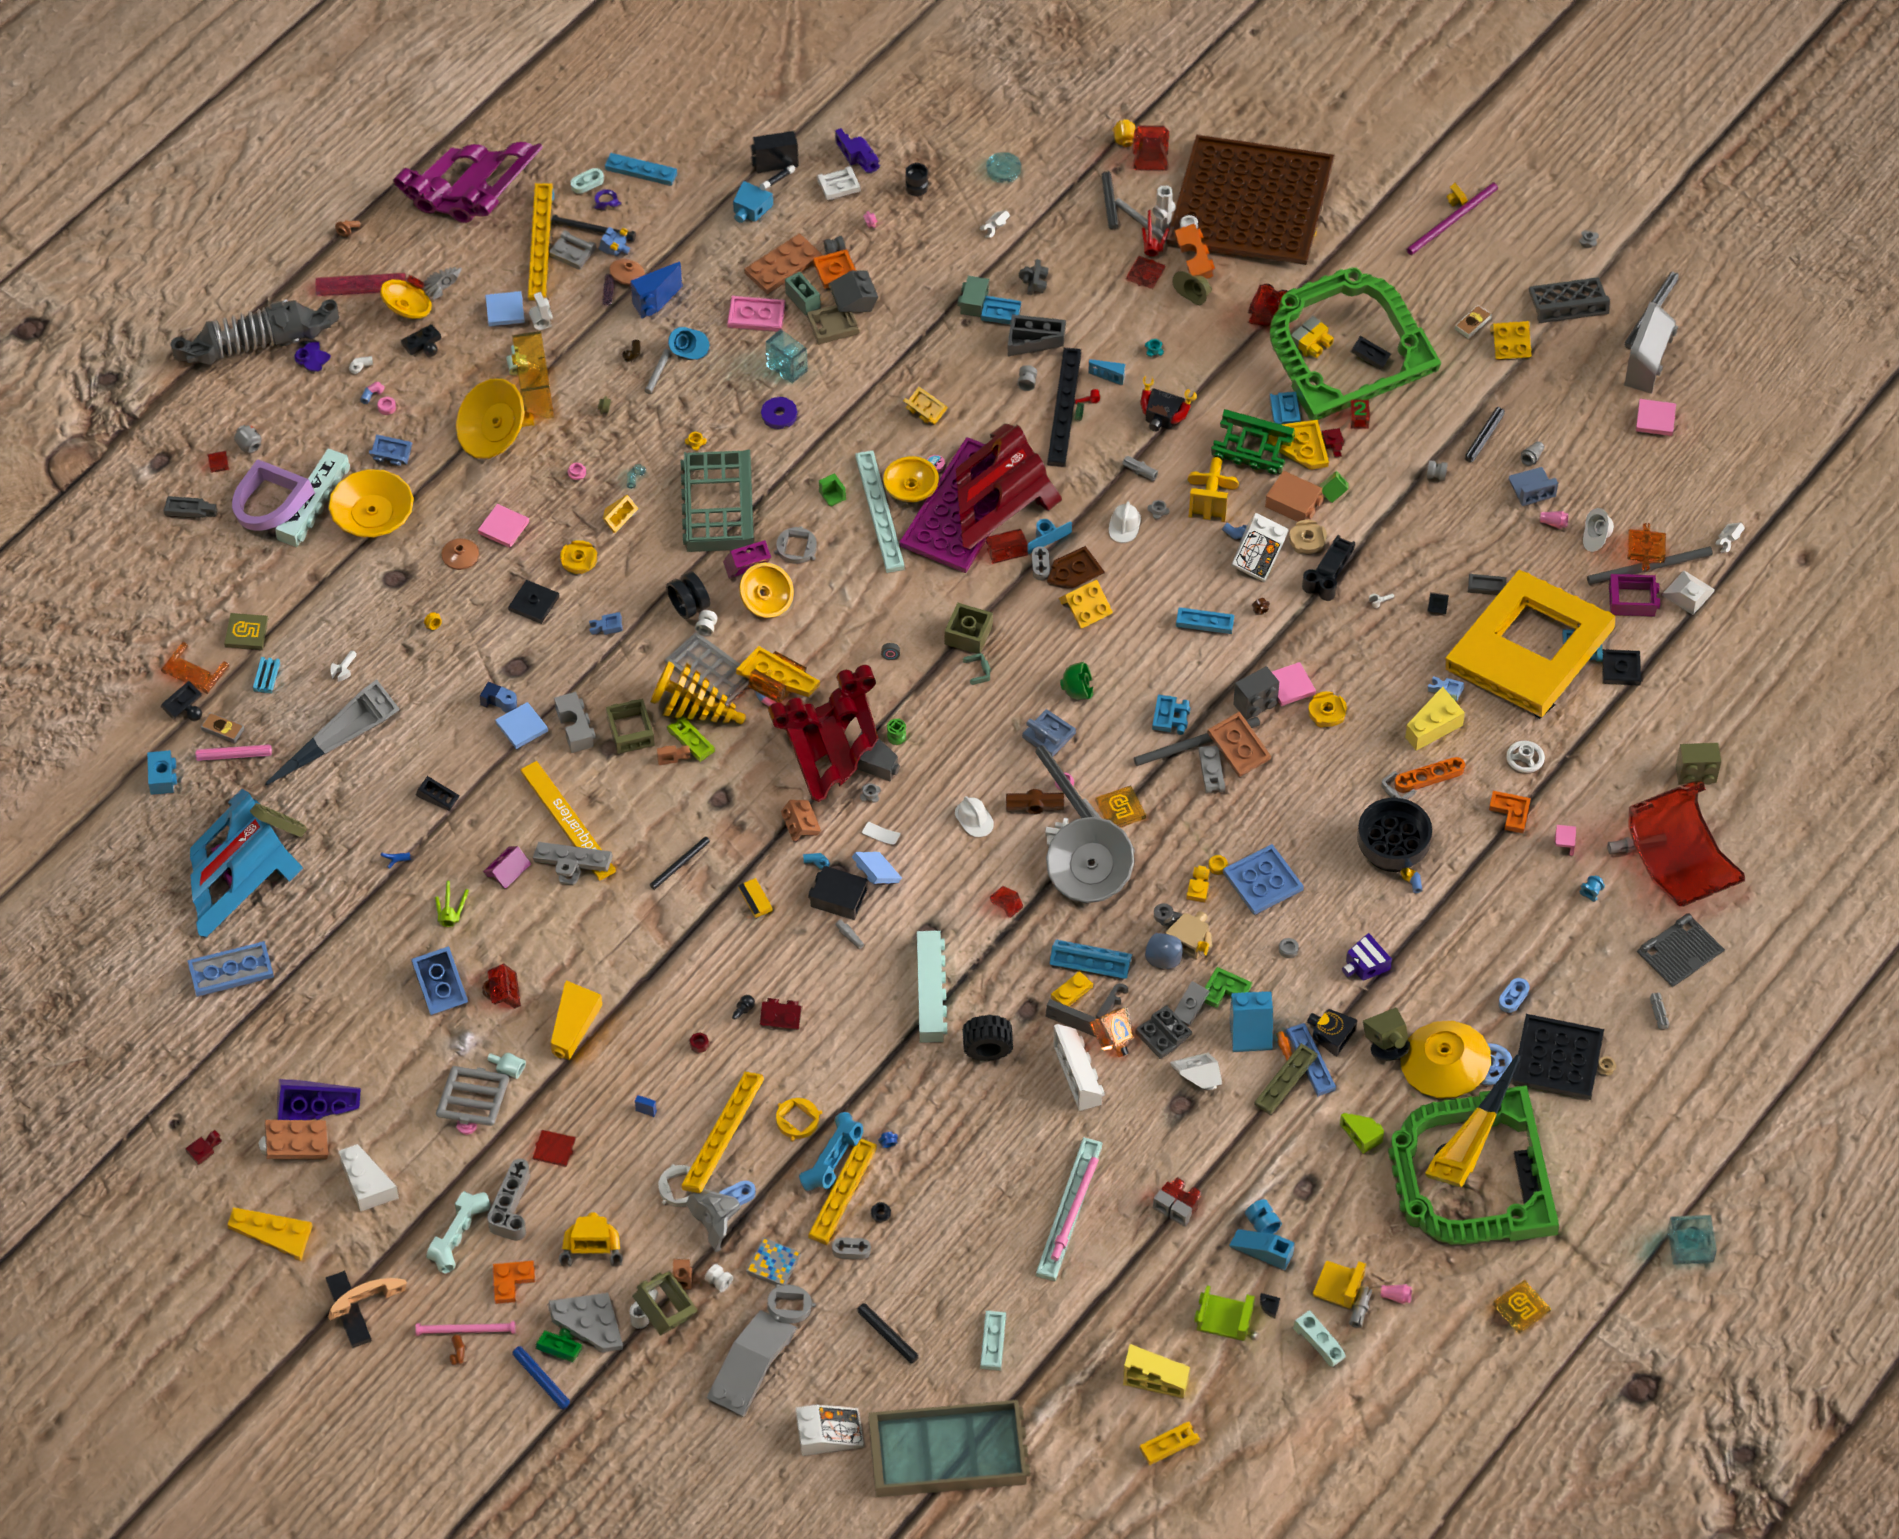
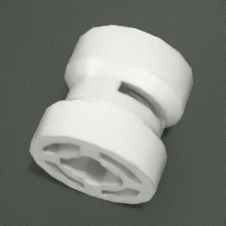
M709 610L701 611L695 631L702 636H711L714 632V625L717 622L718 616Z
M714 1264L707 1271L705 1280L710 1284H714L717 1290L723 1292L732 1283L733 1276L728 1272H724L723 1268L718 1264Z

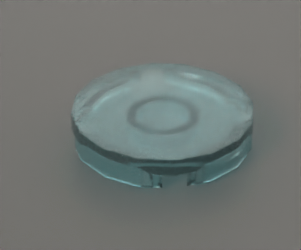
M996 153L987 160V174L996 182H1011L1020 175L1021 162L1011 153Z

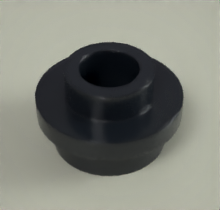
M878 1202L871 1208V1216L877 1222L887 1221L891 1216V1209L886 1203Z

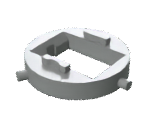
M802 526L789 528L779 535L777 550H774V554L778 553L784 561L792 564L804 563L810 559L815 560L816 538L809 530L804 529ZM789 536L808 539L804 557L785 554Z
M776 1284V1288L770 1292L767 1301L768 1312L774 1320L788 1324L805 1320L811 1312V1307H816V1303H812L808 1292L795 1285L780 1286ZM776 1297L787 1300L803 1299V1311L776 1309Z

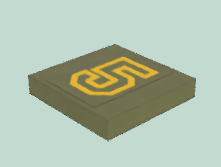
M231 613L224 643L225 647L263 650L269 620L268 616Z

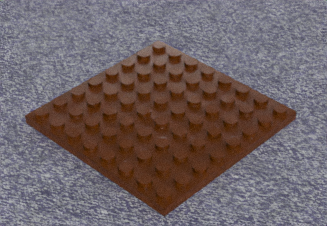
M1196 134L1169 229L1167 244L1179 246L1174 230L1180 229V220L1184 216L1191 215L1197 218V229L1200 228L1203 239H1201L1202 244H1206L1209 251L1307 265L1335 154Z

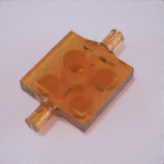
M1647 523L1643 524V531L1628 530L1627 560L1642 562V570L1644 571L1645 567L1646 571L1650 570V563H1665L1666 533L1650 531L1651 525L1649 523L1648 525Z

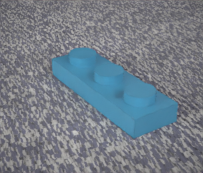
M1179 607L1176 627L1232 634L1235 615Z

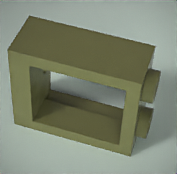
M643 699L631 700L626 703L613 704L606 707L607 720L617 754L655 746L653 730ZM641 715L645 731L618 736L614 720Z
M670 1271L663 1275L661 1272L651 1278L650 1282H647V1280L643 1281L636 1287L638 1290L632 1296L660 1336L688 1321L698 1311ZM659 1286L678 1311V1313L668 1319L649 1294L650 1291Z

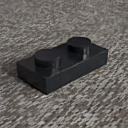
M1359 336L1351 350V353L1380 370L1383 369L1391 355L1388 351L1362 336Z

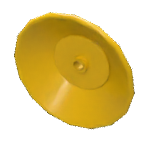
M490 378L477 384L465 396L458 409L456 432L457 439L466 453L475 458L490 459L503 453L515 441L522 428L524 417L523 399L516 386L505 379Z
M366 469L350 474L336 485L330 494L328 508L333 522L343 531L357 537L375 538L389 534L405 523L412 512L414 498L409 485L398 475L385 470Z
M1435 1021L1418 1028L1408 1038L1410 1042L1409 1052L1401 1057V1070L1408 1083L1420 1093L1435 1098H1456L1473 1091L1485 1080L1491 1066L1490 1048L1483 1035L1470 1025L1456 1021Z

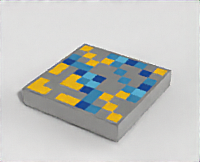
M763 1238L746 1270L747 1274L774 1285H786L801 1256V1252Z

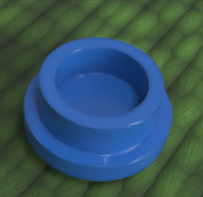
M885 1132L881 1134L878 1142L882 1145V1148L895 1146L898 1135L893 1134V1132Z

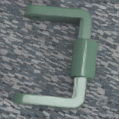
M981 653L963 658L964 663L981 660V666L985 673V676L971 679V685L990 680L991 669L988 661L985 660L984 655Z

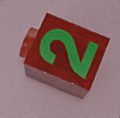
M1351 400L1349 411L1350 429H1369V400Z

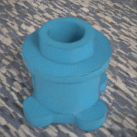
M1589 876L1587 883L1581 885L1582 889L1579 892L1582 896H1586L1595 902L1598 899L1596 896H1598L1599 891L1604 889L1605 885L1599 876Z

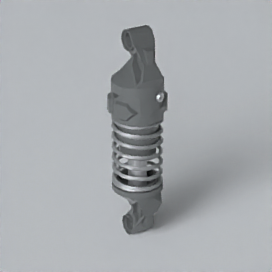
M328 299L315 311L301 305L296 300L276 301L271 303L270 306L263 308L262 312L260 309L254 314L249 311V315L246 317L241 313L238 321L232 315V329L229 328L226 318H223L224 331H221L219 322L216 319L215 321H207L193 342L183 337H176L171 341L173 357L178 361H187L188 363L198 361L211 365L216 360L223 359V348L227 356H231V344L238 355L240 353V343L246 353L249 350V346L254 350L257 349V346L265 348L266 344L274 346V344L275 346H287L291 343L299 342L300 339H313L321 330L331 328V325L339 319L338 306L336 301Z

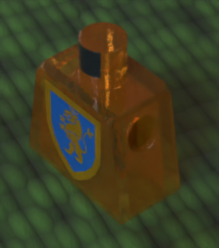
M1127 1007L1115 1009L1089 1022V1026L1103 1050L1115 1048L1118 1057L1129 1054L1125 1043L1134 1039V1031Z

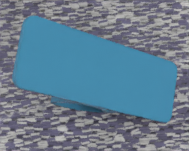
M1048 519L1039 520L1036 524V539L1028 543L1027 553L1031 554L1034 548L1045 547L1072 532V522L1070 521L1056 528Z

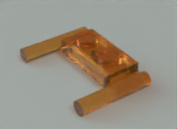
M182 642L162 667L161 671L185 683L190 681L196 688L208 694L227 670L229 664L223 661L215 673L211 675L209 671L180 658L188 648V645Z

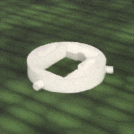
M672 1164L670 1168L662 1173L658 1186L660 1196L663 1199L661 1202L663 1205L667 1203L675 1207L687 1206L686 1202L689 1196L674 1200L667 1179L688 1174L691 1167L686 1165L675 1166V1164Z

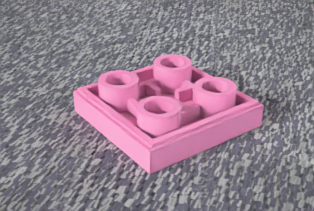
M1640 399L1636 431L1672 436L1676 403Z
M497 504L478 529V534L510 548L529 523V518Z
M1300 662L1272 671L1280 682L1278 702L1281 706L1316 694V690Z

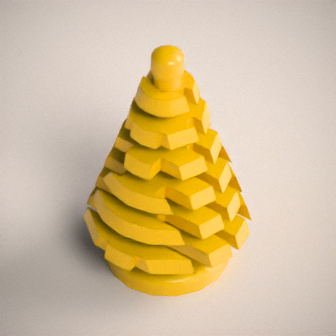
M670 661L667 662L650 700L651 703L657 704L664 691L671 693L664 709V716L669 717L680 696L682 699L674 716L676 718L682 717L689 701H691L692 705L686 719H693L700 705L703 709L699 720H705L711 710L713 711L710 720L712 722H717L720 715L724 716L723 723H729L731 719L739 724L745 722L746 715L735 711L736 705L731 702L729 707L725 706L727 696L722 694L719 702L714 701L718 693V689L714 686L708 698L704 696L710 682L706 677L702 681L697 691L698 693L694 692L701 674L697 670L693 673L687 688L684 687L692 667L688 662L684 665L676 683L670 680L674 664Z

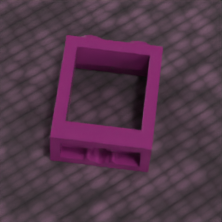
M766 540L731 550L723 560V564L729 579L743 575L747 569L755 564L768 563L771 559V554Z
M1610 575L1609 605L1610 612L1613 615L1655 617L1656 609H1660V598H1657L1659 583H1656V575ZM1619 589L1649 590L1650 603L1619 602Z

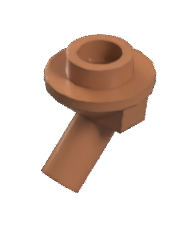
M345 220V222L339 221L335 224L337 233L345 237L351 234V228L360 227V221Z

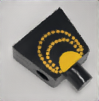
M1331 1009L1326 1010L1322 1017L1311 1013L1307 1020L1308 1024L1314 1026L1312 1038L1336 1057L1355 1033L1358 1022L1355 1018Z

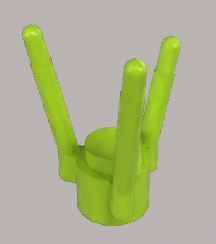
M446 881L445 907L442 911L439 897H435L438 913L437 922H440V925L452 927L455 925V922H459L460 913L469 892L468 889H465L457 912H455L452 907H449L450 881Z

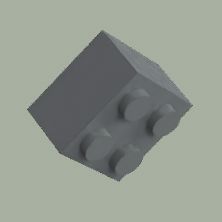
M1266 666L1235 683L1233 705L1246 720L1251 717H1257L1261 712L1273 708L1278 703L1279 680Z

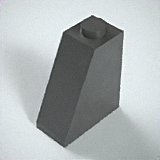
M878 739L871 751H866L862 754L857 764L858 770L891 781L893 775L896 776L900 769L898 756L880 739Z

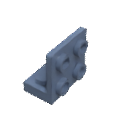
M1543 467L1509 476V481L1522 506L1550 499L1557 495L1558 482L1556 478L1548 479Z

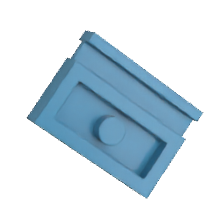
M986 296L981 320L1011 325L1012 314L1019 315L1021 301Z
M1296 392L1278 393V395L1270 394L1269 399L1273 423L1289 424L1301 422Z

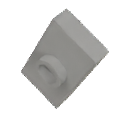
M1192 981L1174 1013L1183 1022L1191 1025L1210 991Z

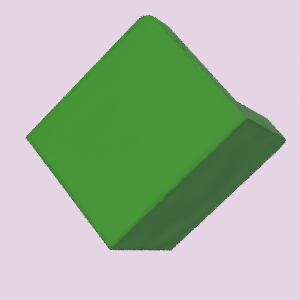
M1336 470L1320 484V487L1323 488L1322 493L1333 503L1348 490L1349 483Z
M835 473L819 480V492L829 506L846 500V489Z

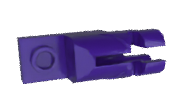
M842 128L835 130V142L850 166L858 163L867 173L875 172L880 168L878 157L862 136L850 139L849 135L845 134Z

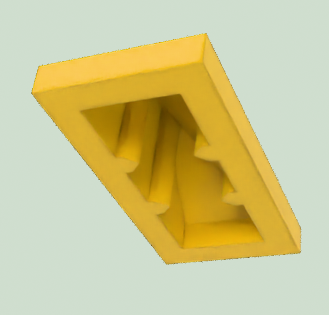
M625 495L605 508L603 520L613 533H616L638 510V507L628 495Z

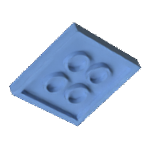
M1273 844L1223 868V874L1253 915L1278 904L1304 889L1303 884Z

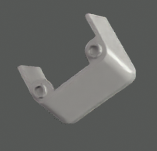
M1649 302L1630 352L1624 386L1648 393L1653 392L1656 376L1661 375L1663 366L1660 363L1667 343H1672L1673 336H1676L1678 330L1676 321L1656 303Z

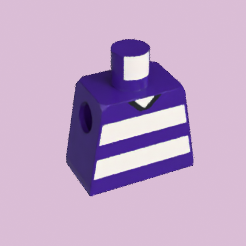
M1368 933L1348 950L1346 956L1347 965L1342 967V971L1346 977L1356 973L1361 980H1367L1390 970L1392 958Z

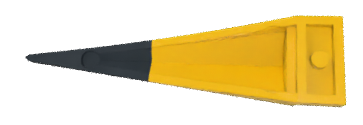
M1519 1054L1514 1057L1500 1079L1469 1119L1433 1157L1425 1172L1428 1178L1462 1188L1469 1173H1472L1520 1060Z

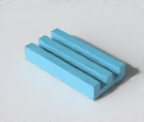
M261 657L253 691L273 692L280 659L274 661L272 658L266 660L265 657ZM266 665V669H265V673H264L263 680H262V683H261V687H259V684H260V681H261V677H262V673H263V670H264V666ZM271 665H272V666H274V668H273V671H272V675H271V679H270V682H269V686H268V688H265V687H266V683H267V679H268V676H269L270 668H271Z

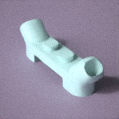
M463 1191L455 1203L456 1218L444 1238L441 1239L435 1236L427 1251L426 1258L436 1262L439 1272L448 1273L455 1268L456 1263L452 1250L460 1244L464 1230H468L473 1215L489 1211L490 1202L487 1193L481 1192L472 1195Z

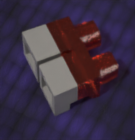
M1177 1177L1171 1183L1167 1181L1153 1198V1208L1167 1217L1170 1215V1219L1186 1227L1189 1218L1198 1209L1201 1191L1192 1187L1188 1193L1183 1190L1185 1182Z

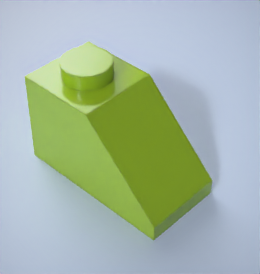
M1348 1113L1341 1114L1340 1126L1362 1154L1383 1143L1384 1129L1373 1118Z

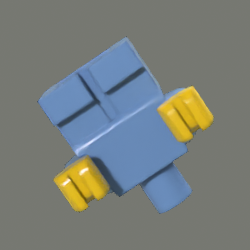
M609 227L602 237L598 249L614 256H619L621 251L628 254L631 249L625 246L627 241L625 236L628 230L622 227L620 232L617 233Z

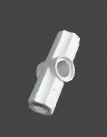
M1160 186L1157 189V202L1152 208V212L1156 217V227L1161 231H1165L1166 228L1170 229L1171 214L1176 209L1175 203L1172 201V188L1169 186Z

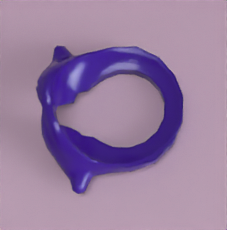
M604 189L595 195V209H605L607 205L611 207L621 205L616 193L612 190ZM604 194H609L613 197V200L600 202L599 198Z

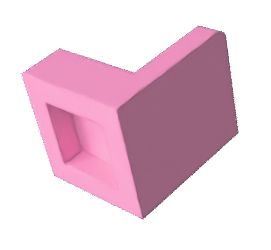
M1557 825L1555 845L1558 847H1569V855L1573 856L1576 827Z

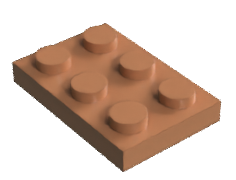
M1240 711L1207 731L1238 777L1264 764L1272 757Z
M265 1120L266 1159H327L326 1120Z

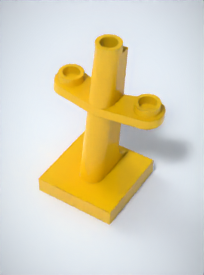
M1212 458L1209 473L1193 471L1188 475L1187 480L1193 485L1206 484L1205 490L1191 488L1188 517L1192 518L1193 514H1201L1205 520H1210L1211 516L1222 517L1221 522H1225L1228 493L1217 491L1218 486L1235 490L1238 488L1239 482L1236 477L1220 475L1222 468L1221 458Z

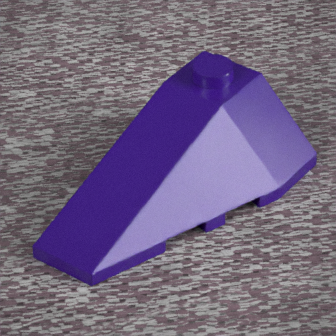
M279 1079L277 1120H318L328 1115L359 1109L361 1088L303 1080Z

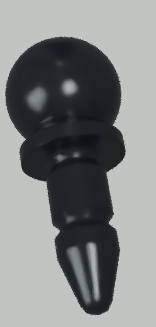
M743 995L740 998V1001L737 1003V1009L733 1012L732 1019L739 1018L743 1013H748L754 1007L755 999L751 995Z

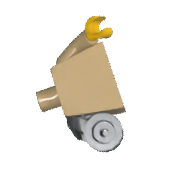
M1166 903L1158 904L1154 908V919L1162 926L1169 928L1165 934L1176 936L1181 940L1183 953L1195 959H1198L1201 951L1204 952V955H1207L1208 950L1212 948V935L1209 932V925L1205 922L1208 916L1204 912L1198 911L1194 917L1188 913L1175 912Z

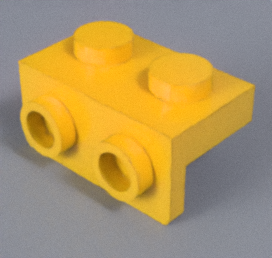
M921 387L915 390L909 400L906 398L903 400L907 405L905 408L913 414L915 412L919 413V418L927 424L930 421L935 425L948 408Z

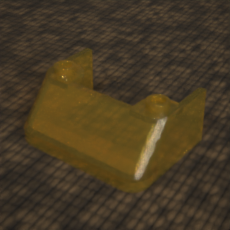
M541 331L512 335L515 354H511L513 365H517L524 411L546 419L554 418Z

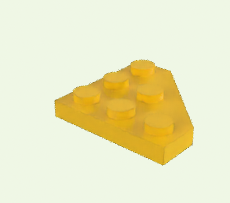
M1318 420L1281 424L1295 429V437L1291 447L1281 445L1279 451L1281 454L1310 470L1329 467V460ZM1269 435L1267 444L1276 446L1278 437Z

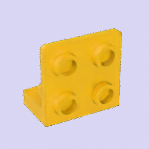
M1529 321L1493 323L1490 325V333H1493L1496 360L1530 358L1532 356Z
M1097 580L1059 597L1061 604L1068 603L1080 629L1113 613Z
M1326 1261L1313 1291V1296L1351 1309L1365 1276L1366 1264L1358 1261L1356 1268L1352 1267L1350 1269Z

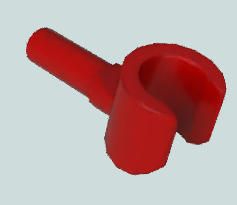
M1092 389L1090 396L1077 399L1075 403L1079 404L1089 401L1095 404L1100 401L1099 390Z

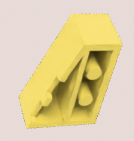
M1442 687L1407 724L1405 738L1417 751L1462 727L1465 712L1445 688Z
M1130 1344L1124 1365L1123 1385L1184 1398L1190 1367Z

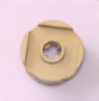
M1301 520L1296 523L1293 529L1291 528L1289 541L1296 553L1313 554L1323 551L1327 540V532L1323 526L1318 525L1314 520ZM1310 535V537L1312 536L1313 538L1306 539L1305 536Z

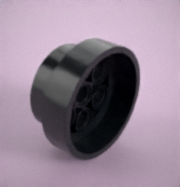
M1385 798L1372 803L1362 813L1358 825V845L1363 855L1377 868L1388 872H1400L1401 869L1410 868L1419 863L1429 851L1432 838V823L1428 814L1416 803L1403 798Z

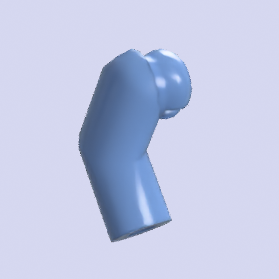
M1227 522L1222 530L1233 539H1241L1247 525L1234 528Z

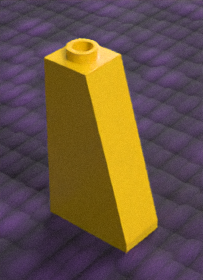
M567 980L564 983L552 1034L551 1051L558 1058L570 1060L602 1007V995Z

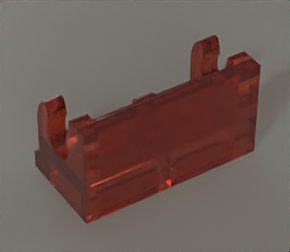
M1021 529L985 537L988 545L987 552L992 564L1028 555L1027 540Z

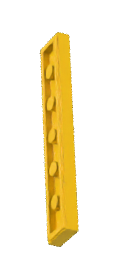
M861 1138L858 1144L853 1147L808 1234L809 1239L825 1245L828 1244L877 1149V1144Z

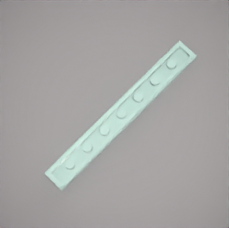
M872 450L855 453L886 573L905 570L874 452Z
M1085 1137L1082 1139L1036 1271L1037 1277L1056 1282L1082 1203L1067 1237L1068 1243L1066 1248L1062 1250L1058 1261L1051 1259L1055 1248L1054 1242L1061 1233L1091 1157L1098 1159L1103 1142Z

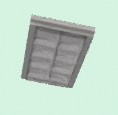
M696 632L665 659L666 663L670 661L674 664V670L679 674L682 672L686 662H688L692 667L687 680L690 681L695 670L700 672V678L696 687L699 688L706 677L710 681L706 694L709 695L714 686L718 689L715 701L719 702L722 694L727 696L725 706H728L755 681L736 674V669L741 664Z

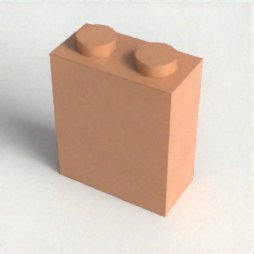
M1283 470L1266 495L1265 507L1297 522L1312 519L1315 508L1319 507L1323 502V488Z

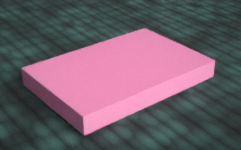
M732 296L727 328L781 332L785 300Z

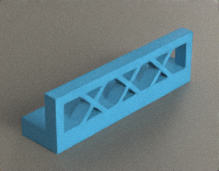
M1055 940L1052 946L1050 965L1127 979L1132 954Z

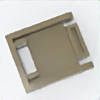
M837 305L807 312V318L818 345L859 334V328L853 313L839 312ZM821 322L823 328L818 331L815 323Z

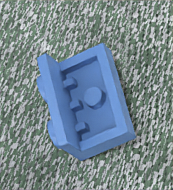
M376 434L373 449L369 450V454L375 461L384 462V460H388L393 465L401 466V463L407 465L413 443Z

